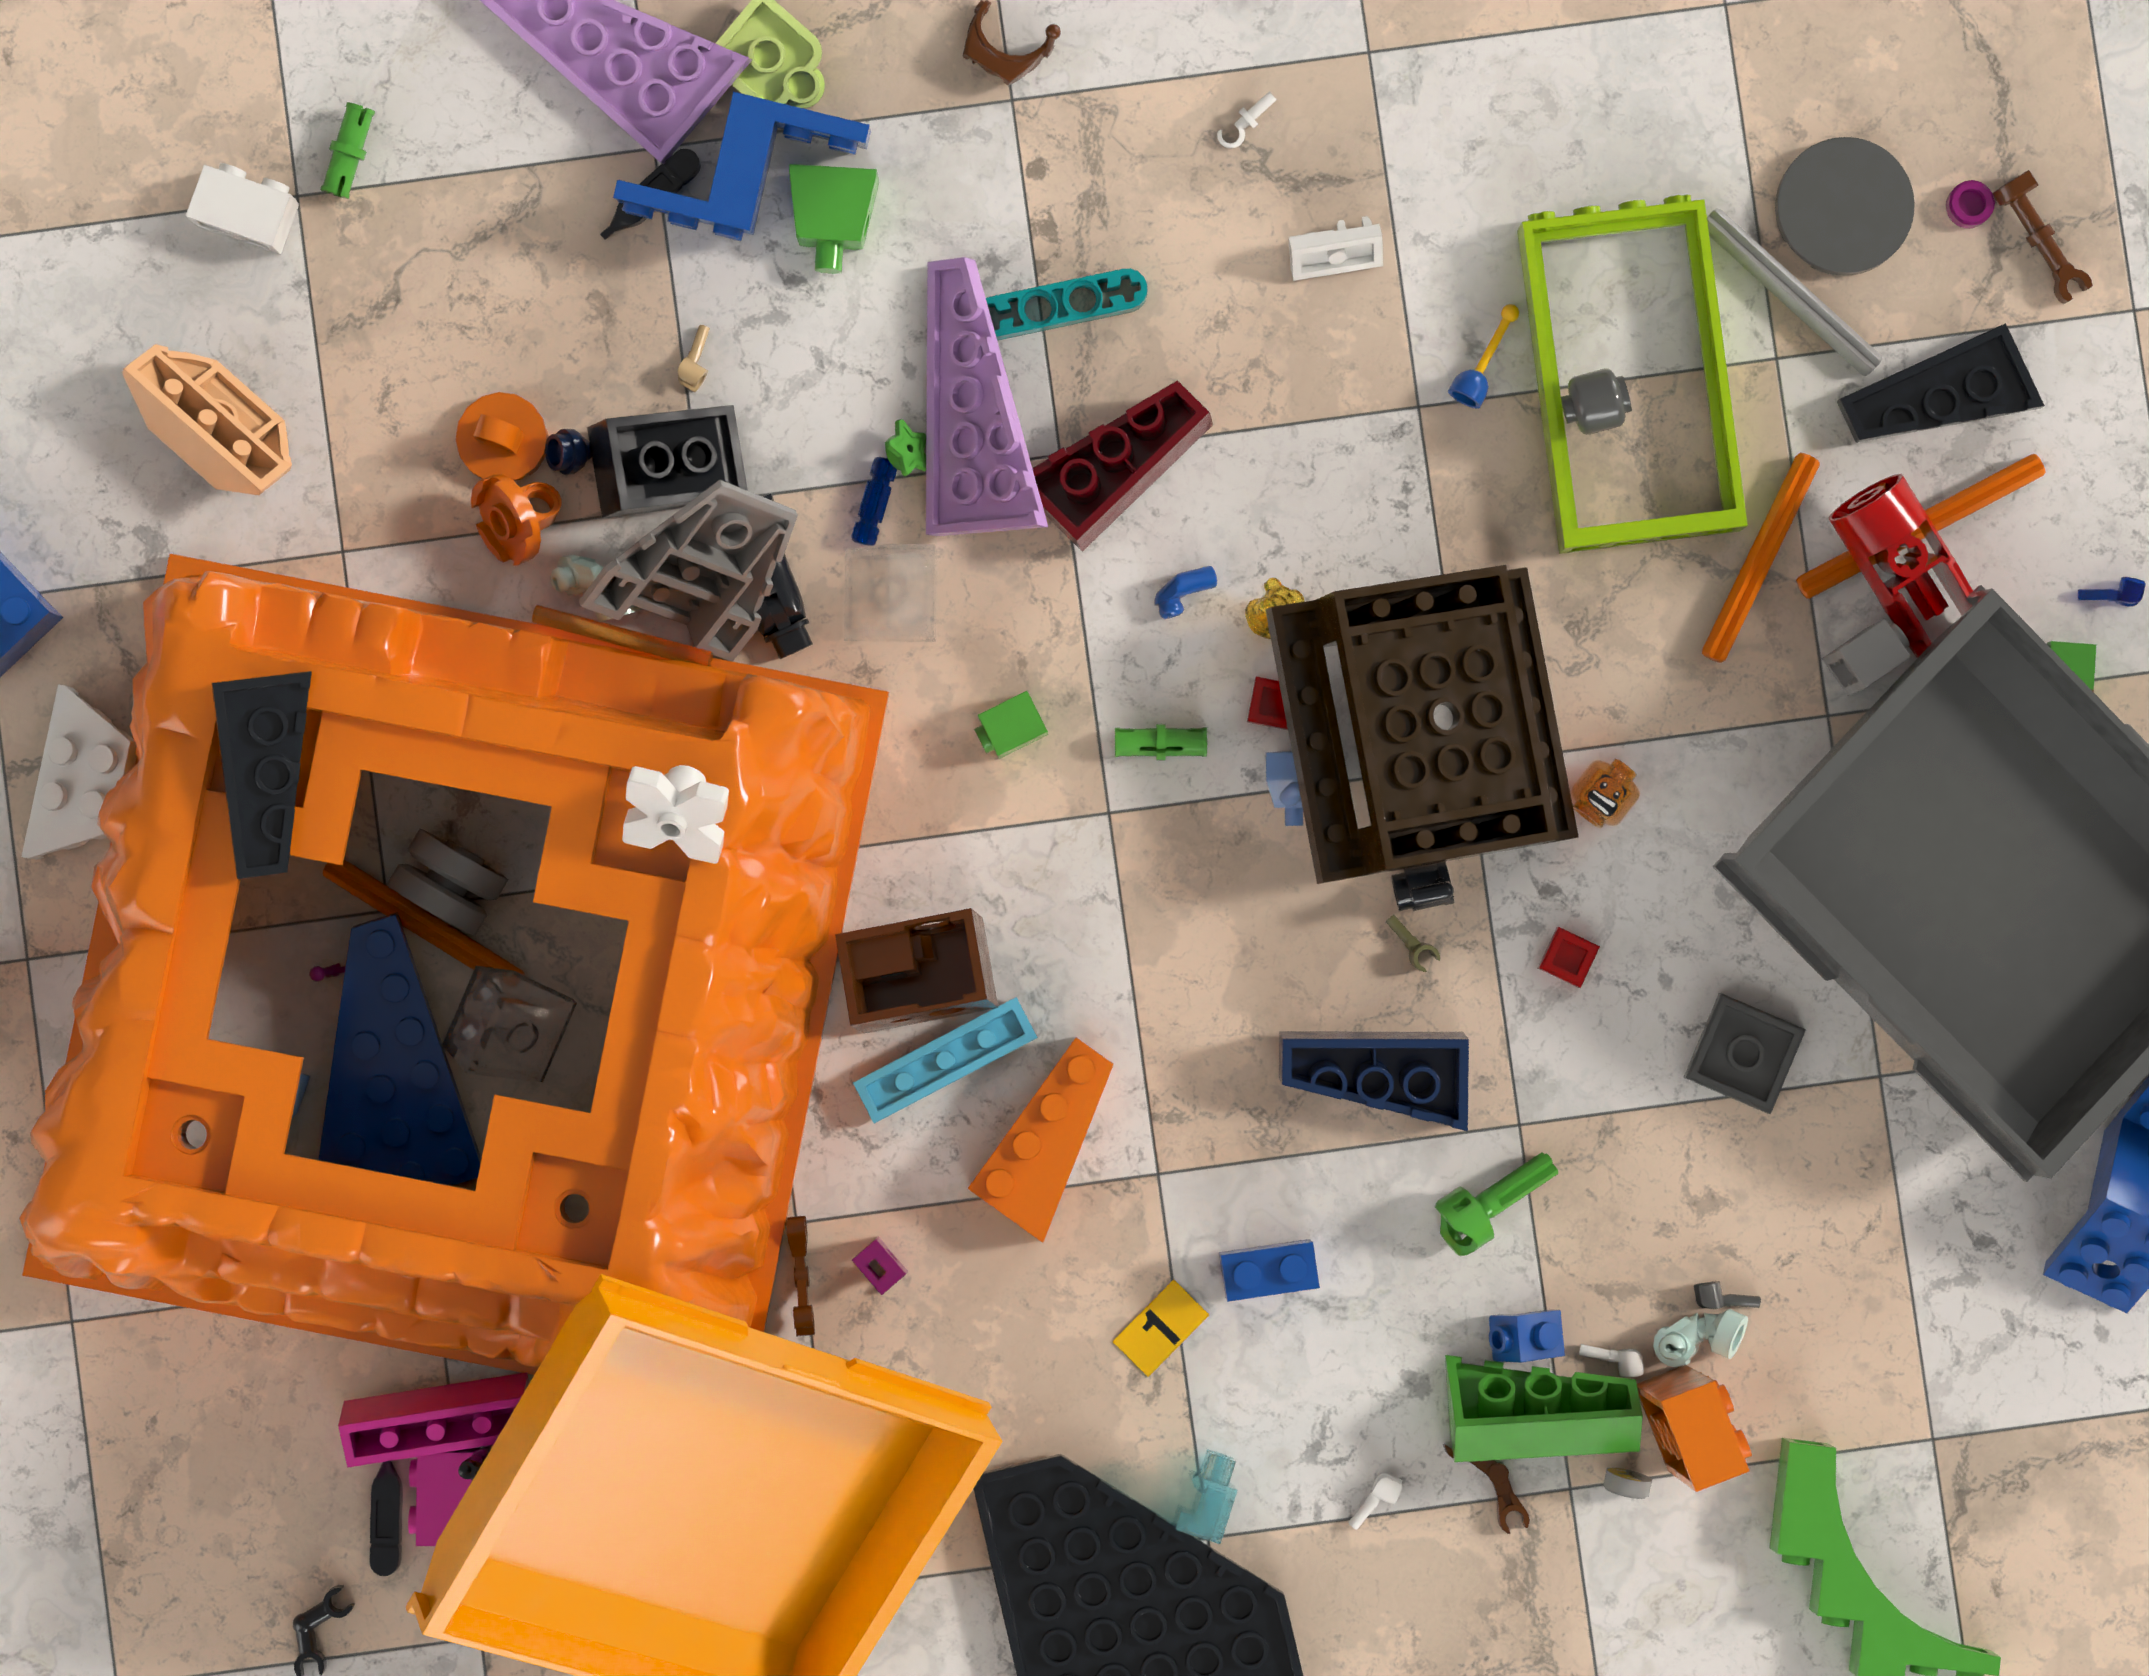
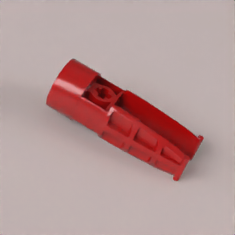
M1902 474L1889 476L1868 486L1842 503L1829 516L1828 519L1877 596L1883 609L1891 621L1903 631L1909 641V648L1917 658L1932 642L1905 597L1898 590L1903 587L1906 588L1925 621L1933 616L1942 614L1949 605L1928 573V570L1932 568L1962 616L1972 607L1966 600L1973 592L1970 584ZM1918 527L1935 554L1928 553L1926 545L1919 538L1912 536L1911 533ZM1899 546L1905 547L1908 550V553L1903 555L1906 559L1904 564L1895 562V557L1900 555L1897 551ZM1875 555L1876 563L1880 569L1895 576L1883 583L1868 557Z

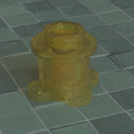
M1269 578L1264 583L1266 593L1261 598L1250 601L1245 609V617L1250 629L1255 634L1266 639H1271L1266 609L1274 606L1305 602L1303 595L1298 590H1291L1285 587L1277 578Z

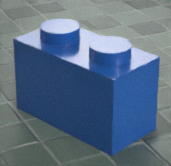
M1310 1239L1219 1252L1227 1302L1320 1288L1314 1245Z

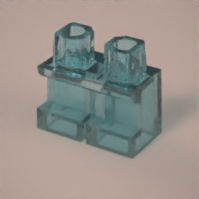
M1206 1449L1200 1471L1189 1470L1190 1480L1197 1489V1493L1191 1509L1181 1505L1177 1506L1172 1522L1176 1530L1221 1544L1238 1491L1235 1485L1230 1483L1236 1460L1233 1457Z

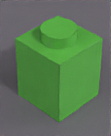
M1028 691L978 714L982 725L974 729L986 754L995 750L999 759L1048 735V731Z

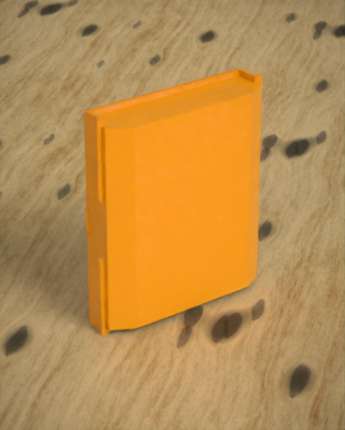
M600 1274L591 1289L592 1292L573 1308L437 1540L421 1593L414 1591L405 1606L407 1613L416 1615L422 1635L574 1676H857L1003 1442L987 1416L992 1408L990 1403L857 1358L847 1360L750 1328L745 1321Z

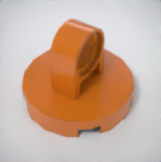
M497 392L480 397L466 408L458 421L455 440L460 458L474 475L485 479L492 475L503 474L514 481H518L538 470L545 458V444L549 435L544 419L532 403L516 394Z
M498 474L478 481L473 487L471 508L479 506L483 521L477 523L476 527L487 548L501 562L504 563L511 559L514 561L513 566H518L533 559L539 553L541 543L540 531L554 523L562 506V499L559 492L547 483L534 482L520 488L514 480L503 474ZM540 498L546 501L550 511L547 513L534 511L529 499Z

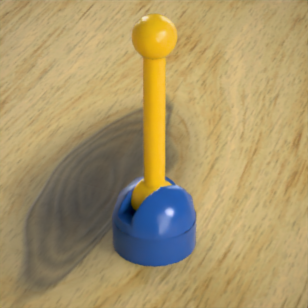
M1513 304L1503 307L1501 311L1502 320L1475 370H1467L1458 374L1448 390L1450 396L1468 407L1479 409L1487 396L1489 386L1483 373L1509 324L1516 321L1519 317V309Z

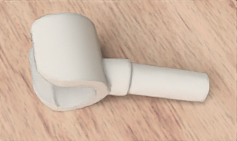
M1581 1344L1580 1356L1608 1362H1618L1620 1377H1638L1643 1375V1356L1638 1350H1607Z
M1388 1473L1379 1474L1375 1478L1370 1495L1350 1519L1349 1525L1357 1530L1377 1507L1380 1499L1394 1505L1402 1491V1480Z

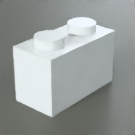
M220 163L219 169L204 165L186 217L197 226L281 255L299 206L295 198L288 194L290 188L269 178H263L261 184L245 179L247 174L245 171L229 164Z

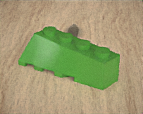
M1445 1355L1449 1428L1454 1462L1640 1452L1643 1414L1635 1379L1575 1372L1572 1377H1565L1551 1373L1550 1368L1532 1366L1531 1372L1504 1369V1362L1485 1360L1484 1366L1462 1363V1357Z

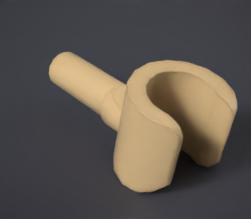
M699 325L691 351H689L688 356L682 360L678 367L679 383L693 392L700 388L708 373V370L697 364L710 330L705 325Z

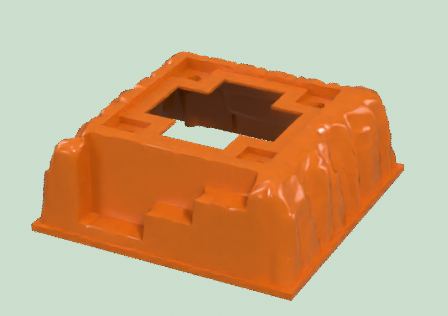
M169 554L163 586L159 587L143 601L147 663L133 678L134 706L131 711L133 719L130 724L132 738L137 745L135 766L117 781L116 786L112 790L107 792L98 815L97 825L111 843L104 858L94 866L91 888L98 900V906L82 985L73 997L72 1008L74 1009L75 1019L66 1063L58 1069L45 1090V1112L38 1118L30 1132L31 1144L45 1160V1166L32 1201L26 1205L19 1217L26 1238L29 1241L22 1276L521 1373L527 1372L531 1375H535L575 1305L592 1292L591 1289L600 1274L745 1321L748 1327L765 1332L838 959L835 934L843 933L889 692ZM312 671L300 759L299 782L297 784L290 856L343 866L362 770L552 807L533 902L628 921L591 1113L495 1094L475 1190L285 1154L304 1057L208 1039L241 880L236 877L211 683ZM637 766L659 771L665 775L675 766H690L699 770L705 776L706 783L729 789L728 805L723 822L716 823L719 828L725 831L723 848L718 863L713 864L689 858L673 840H667L652 849L623 842V824L628 809L635 808L634 805L626 800L627 781L632 767ZM195 1120L202 1123L207 1132L206 1140L199 1148L192 1146L186 1137L189 1124ZM572 1194L581 1195L588 1202L589 1212L583 1221H574L565 1212V1202Z

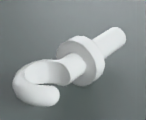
M1270 91L1248 111L1244 107L1239 111L1242 117L1234 123L1240 134L1236 142H1225L1222 138V129L1217 132L1218 141L1222 146L1232 149L1242 144L1245 139V129L1249 125L1254 129L1258 125L1255 119L1277 100Z

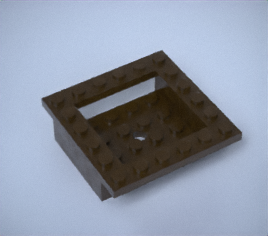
M1506 565L1339 590L1316 600L1274 606L1265 610L1317 884L1579 837L1527 567L1507 570ZM1337 645L1371 823V826L1360 829L1357 827L1324 647ZM1438 705H1444L1452 712L1453 723L1448 730L1441 729L1434 721V710Z

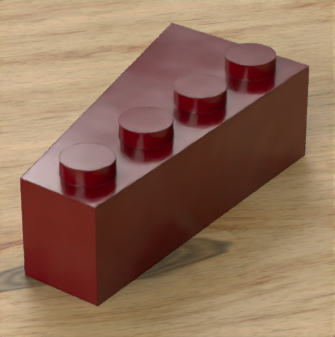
M1177 380L1129 408L1119 418L1106 425L1102 424L1088 432V436L1066 449L1063 447L1049 455L1047 460L1032 468L1045 515L1083 552L1213 426L1210 412Z

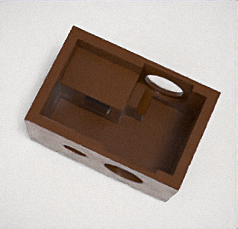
M972 908L835 934L850 1026L862 1033L998 1008L983 918ZM933 922H940V923H935V924H930V925H923V924H928V923H933Z

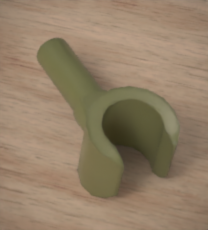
M1395 915L1386 920L1389 927L1405 943V946L1410 951L1409 961L1412 966L1420 971L1427 972L1418 962L1420 952L1427 949L1436 960L1440 961L1438 950L1430 944L1420 943Z

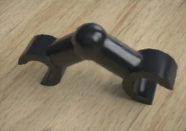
M344 1585L332 1587L326 1593L322 1602L294 1618L293 1628L296 1632L299 1656L294 1663L296 1676L304 1675L303 1660L306 1658L315 1659L318 1663L319 1674L322 1676L327 1661L325 1655L317 1650L314 1628L331 1617L342 1618L351 1612L355 1603L348 1605L344 1609H337L331 1602L332 1596L341 1591Z

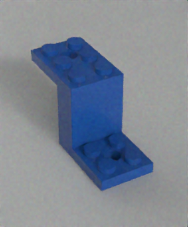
M733 92L709 201L617 180L613 198L619 203H623L622 211H625L627 214L652 219L655 211L667 214V222H670L672 225L697 230L698 223L701 222L713 225V233L715 235L742 241L743 233L754 235L778 128L784 129L783 135H785L784 138L811 144L812 137L829 140L828 146L831 150L856 155L857 147L867 150L871 134L870 125Z
M2149 1076L2104 1130L2088 1210L2046 1260L2043 1271L2044 1276L2125 1313H2128L2149 1289ZM2108 1260L2114 1262L2116 1265H2106L2103 1264V1262Z

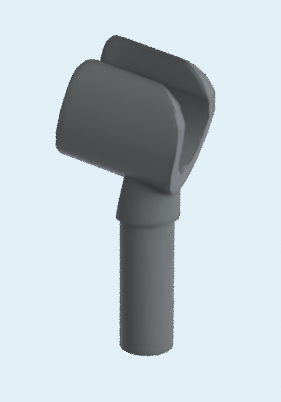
M1720 1281L1694 1285L1696 1303L1701 1308L1718 1309L1724 1306L1759 1308L1761 1305V1298L1759 1296L1722 1295Z

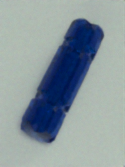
M876 457L873 460L870 470L872 480L867 481L858 511L860 520L855 522L851 535L852 540L857 544L873 547L876 544L879 534L877 525L882 523L892 489L889 484L894 482L897 469L892 466L888 458Z

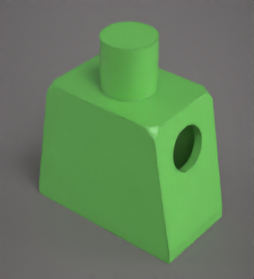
M790 164L791 193L796 237L799 246L816 247L815 271L828 274L842 273L843 249L861 250L864 247L879 185L877 169Z

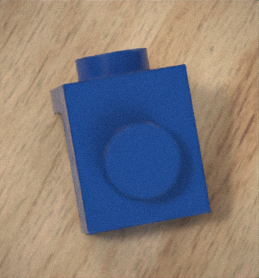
M1543 1310L1514 1315L1498 1314L1489 1317V1343L1492 1348V1358L1494 1361L1522 1363L1565 1356L1561 1310Z

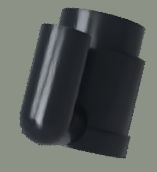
M1446 862L1404 869V873L1391 875L1399 911L1411 908L1413 911L1439 905L1454 904V888L1450 881Z

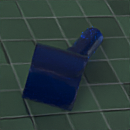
M2121 577L2118 590L2078 589L2077 598L2078 600L2115 601V603L2122 606L2133 607L2142 600L2146 583L2136 578Z

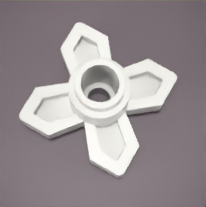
M634 766L627 781L626 800L634 805L635 808L628 809L623 824L622 840L624 843L652 849L667 840H673L689 858L716 864L719 861L723 848L725 832L716 823L723 822L728 805L729 789L706 783L705 776L699 770L690 766H675L665 775L659 771Z

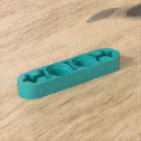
M1130 268L990 296L986 298L988 309L996 308V312L1001 315L1011 313L1012 309L1009 303L1018 301V317L1022 326L1013 327V317L1001 320L1000 329L995 330L997 341L1134 312L1139 310L1145 303L1148 289L1144 276L1139 271ZM1124 279H1129L1131 286H1139L1140 291L1134 293L1133 301L1125 302L1123 295L1109 297V303L1112 307L1103 308V293L1098 284L1107 283V292L1120 289L1121 281ZM1079 288L1091 290L1096 297L1094 307L1087 312L1074 310L1069 302L1070 295L1074 290ZM1035 297L1046 299L1051 306L1049 317L1040 322L1030 320L1025 313L1027 302Z

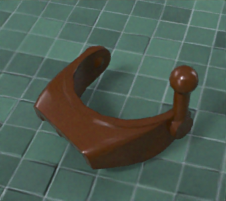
M981 0L975 8L974 13L976 14L968 28L963 58L967 60L970 58L973 60V65L975 63L979 64L987 73L1000 77L1009 86L1033 71L1044 57L1048 58L1055 47V40L1061 35V30L1058 25L1050 24L1046 27L1045 33L1047 37L1040 48L1022 56L1005 54L996 50L987 41L981 30V21L991 6L990 1L986 0L984 2Z

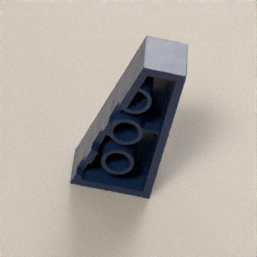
M1279 1031V1079L1282 1085L1340 1100L1345 1099L1364 1104L1368 1107L1380 1110L1385 1109L1409 1115L1412 1118L1428 1122L1433 1121L1449 1125L1452 1128L1468 1131L1469 1039L1464 1032Z

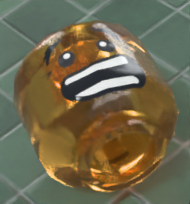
M1616 758L1611 764L1601 760L1593 761L1572 787L1571 794L1576 801L1573 809L1588 822L1600 829L1605 824L1609 826L1619 825L1640 797V791L1633 782L1637 774Z

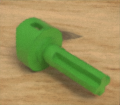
M1541 1152L1479 1193L1476 1197L1460 1186L1436 1202L1435 1208L1441 1214L1440 1234L1449 1247L1457 1255L1465 1256L1494 1239L1490 1218H1494L1558 1175V1169L1553 1164L1552 1158L1547 1153ZM1463 1233L1467 1235L1464 1239L1460 1236Z

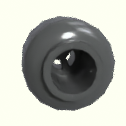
M1600 369L1574 376L1568 383L1569 395L1560 397L1567 424L1576 422L1578 429L1585 435L1620 427L1625 422V413L1632 411L1624 377H1616L1610 369Z

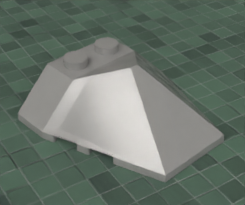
M719 480L607 564L580 598V606L619 621L631 605L637 606L687 625L695 649L733 662L758 630L761 616L756 612L761 608L765 596H770L773 587L771 578L777 562H782L798 516L796 510Z

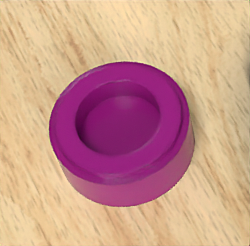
M1968 180L1958 184L1949 193L1946 200V212L1950 220L1957 226L1967 229L1982 225L1991 216L1995 206L1991 190L1982 182Z

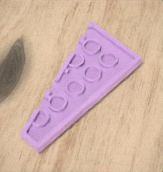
M480 0L663 164L666 163L665 161L672 156L752 61L749 57L615 0Z
M962 257L928 262L926 535L947 536L1048 527L976 261Z

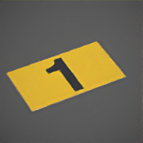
M1173 1279L1112 1342L1149 1377L1209 1314Z

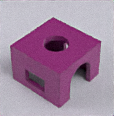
M879 1236L852 1259L853 1263L881 1295L908 1273V1270ZM874 1259L886 1271L881 1277L869 1265Z

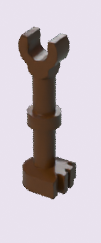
M2028 170L1992 194L1999 206L2010 204L2029 234L2026 237L2031 248L2037 247L2052 271V276L2055 280L2054 295L2058 301L2065 304L2073 299L2067 290L2069 280L2076 281L2082 291L2093 286L2092 280L2086 272L2075 269L2067 261L2052 237L2055 234L2050 223L2046 225L2043 223L2026 196V193L2038 186L2037 181L2030 170Z

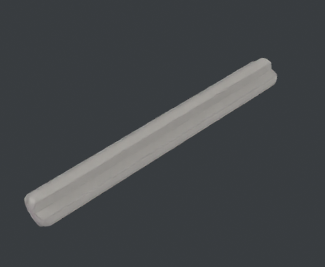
M1718 208L1707 217L1709 236L1859 373L1867 376L1880 364L1882 357L1874 348L1728 215Z

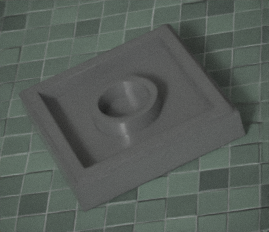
M1719 993L1683 1078L1764 1113L1771 1114L1806 1029Z

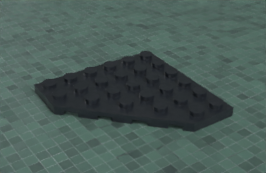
M1057 1454L985 1471L973 1488L1017 1676H1303L1284 1592L1066 1456Z

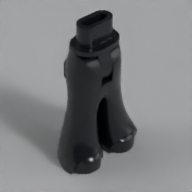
M772 494L763 496L764 498L774 501ZM785 553L782 562H777L771 578L773 587L770 596H765L761 608L756 612L761 616L758 631L765 637L766 643L772 642L779 659L813 645L805 628V625L809 624L808 618L804 619L806 618L802 596Z

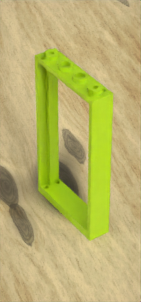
M1675 195L1663 199L1664 204L1646 206L1645 200H1633L1619 204V210L1601 212L1600 206H1585L1574 209L1572 216L1555 217V212L1544 211L1528 215V221H1523L1517 230L1559 554L1740 532L1748 526L1705 199L1691 201V195ZM1685 225L1722 511L1578 528L1541 243Z

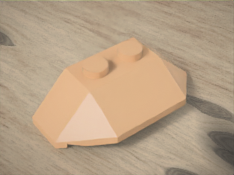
M155 344L123 369L124 379L147 428L215 489L260 495L290 471L292 463L289 456L285 420L219 361L188 352L169 351L168 347Z

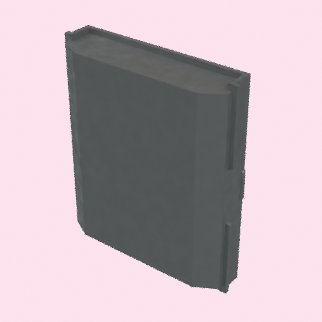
M1979 585L1966 598L1972 607L1934 640L1753 831L1738 852L1724 853L1712 867L1824 980L1834 979L1914 1060L1913 1070L2024 1182H2028L2033 1175L2051 1179L2149 1074V744L2131 725L2124 724L1993 588L1985 589L1982 585Z

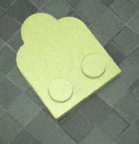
M751 0L715 43L752 59L750 64L732 84L742 94L782 104L788 103L799 108H808L815 105L824 94V77L817 68L822 59V47L819 40L775 0Z

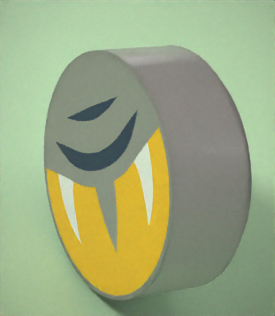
M1607 1468L1603 1486L1609 1492L1620 1496L1645 1499L1649 1497L1652 1479L1631 1470Z

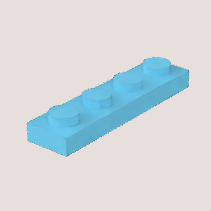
M1017 997L998 1006V1008L988 1011L853 1082V1085L875 1124L1038 1037Z

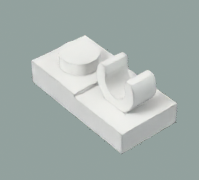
M1363 216L1362 227L1346 229L1344 220H1339L1337 231L1311 232L1289 237L1290 268L1293 281L1382 267L1383 241L1380 224L1372 225L1370 218Z

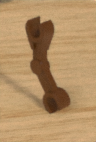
M806 1215L787 1217V1238L792 1257H795L794 1281L798 1296V1306L793 1307L794 1329H796V1337L815 1335L813 1306L808 1304L810 1278L809 1269L805 1262L808 1243Z
M1443 1444L1445 1452L1454 1458L1453 1450L1446 1444ZM1495 1460L1471 1461V1464L1484 1472L1492 1481L1497 1496V1518L1501 1529L1510 1534L1505 1519L1511 1511H1518L1521 1514L1523 1526L1528 1528L1530 1522L1529 1514L1512 1490L1507 1467Z

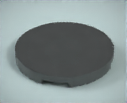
M1854 137L1827 139L1802 152L1783 175L1775 200L1776 221L1784 242H1787L1790 248L1802 260L1810 264L1811 268L1827 274L1841 276L1856 275L1870 271L1888 260L1907 238L1913 222L1915 207L1912 185L1904 168L1897 159L1879 145Z

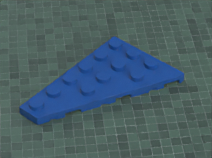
M398 912L355 925L351 928L318 1160L449 1186L478 1178L482 1158Z

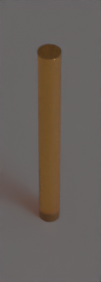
M541 605L535 606L532 615L533 623L671 660L710 666L713 658L712 651L598 622Z

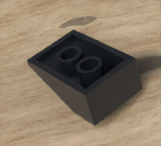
M734 405L608 418L587 427L602 518L683 507L719 480L748 491Z

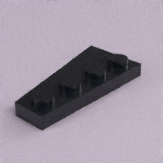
M2006 323L1837 401L1856 443L2031 411L2045 406Z
M312 671L211 683L237 879L288 872L295 814L294 808L297 784L299 782L300 759Z

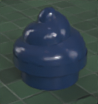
M560 429L556 434H551L545 444V457L548 466L553 471H559L564 475L575 474L585 467L586 462L592 458L589 441L582 437L575 429Z

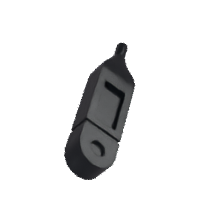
M680 149L669 157L665 164H661L638 185L676 194L683 188L682 186L688 184L699 173L701 168L700 160L694 151ZM619 203L610 226L600 235L606 240L615 231L640 225L647 218L625 213V211H622L623 203Z
M392 1461L382 1462L371 1486V1547L369 1562L373 1572L379 1576L391 1575L401 1564L402 1545L400 1543L402 1542L403 1485Z

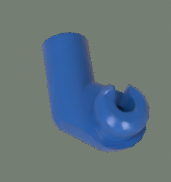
M1206 566L1176 574L1156 593L1154 605L1159 607L1160 616L1163 619L1179 616L1184 611L1183 604L1180 601L1181 598L1188 594L1215 588L1217 586L1215 570L1212 566Z

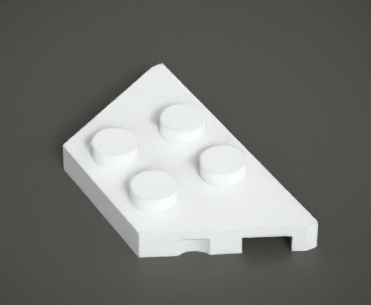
M58 684L21 856L23 858L38 860L44 858L45 854L61 849L70 850L83 846L92 839L102 840L107 838L97 825L99 811L107 792L112 790L116 786L117 781L135 766L137 757L135 740L125 731L117 729L112 724L111 719L99 709L93 708L78 695L79 692L65 685Z

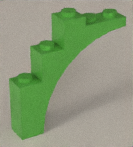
M1782 1438L1769 1548L1775 1553L1781 1554V1561L1788 1564L1809 1566L1810 1558L1815 1559L1809 1610L1817 1616H1822L1821 1623L1826 1625L1849 1627L1850 1620H1854L1849 1671L1855 1676H1905L1906 1665H1910V1672L1927 1676H1937L1938 1669L1956 1671V1676H1984V1674L1999 1676L2000 1656L1988 1649L1953 1642L1920 1627L1903 1615L1875 1586L1857 1558L1842 1521L1836 1489V1447L1828 1443Z

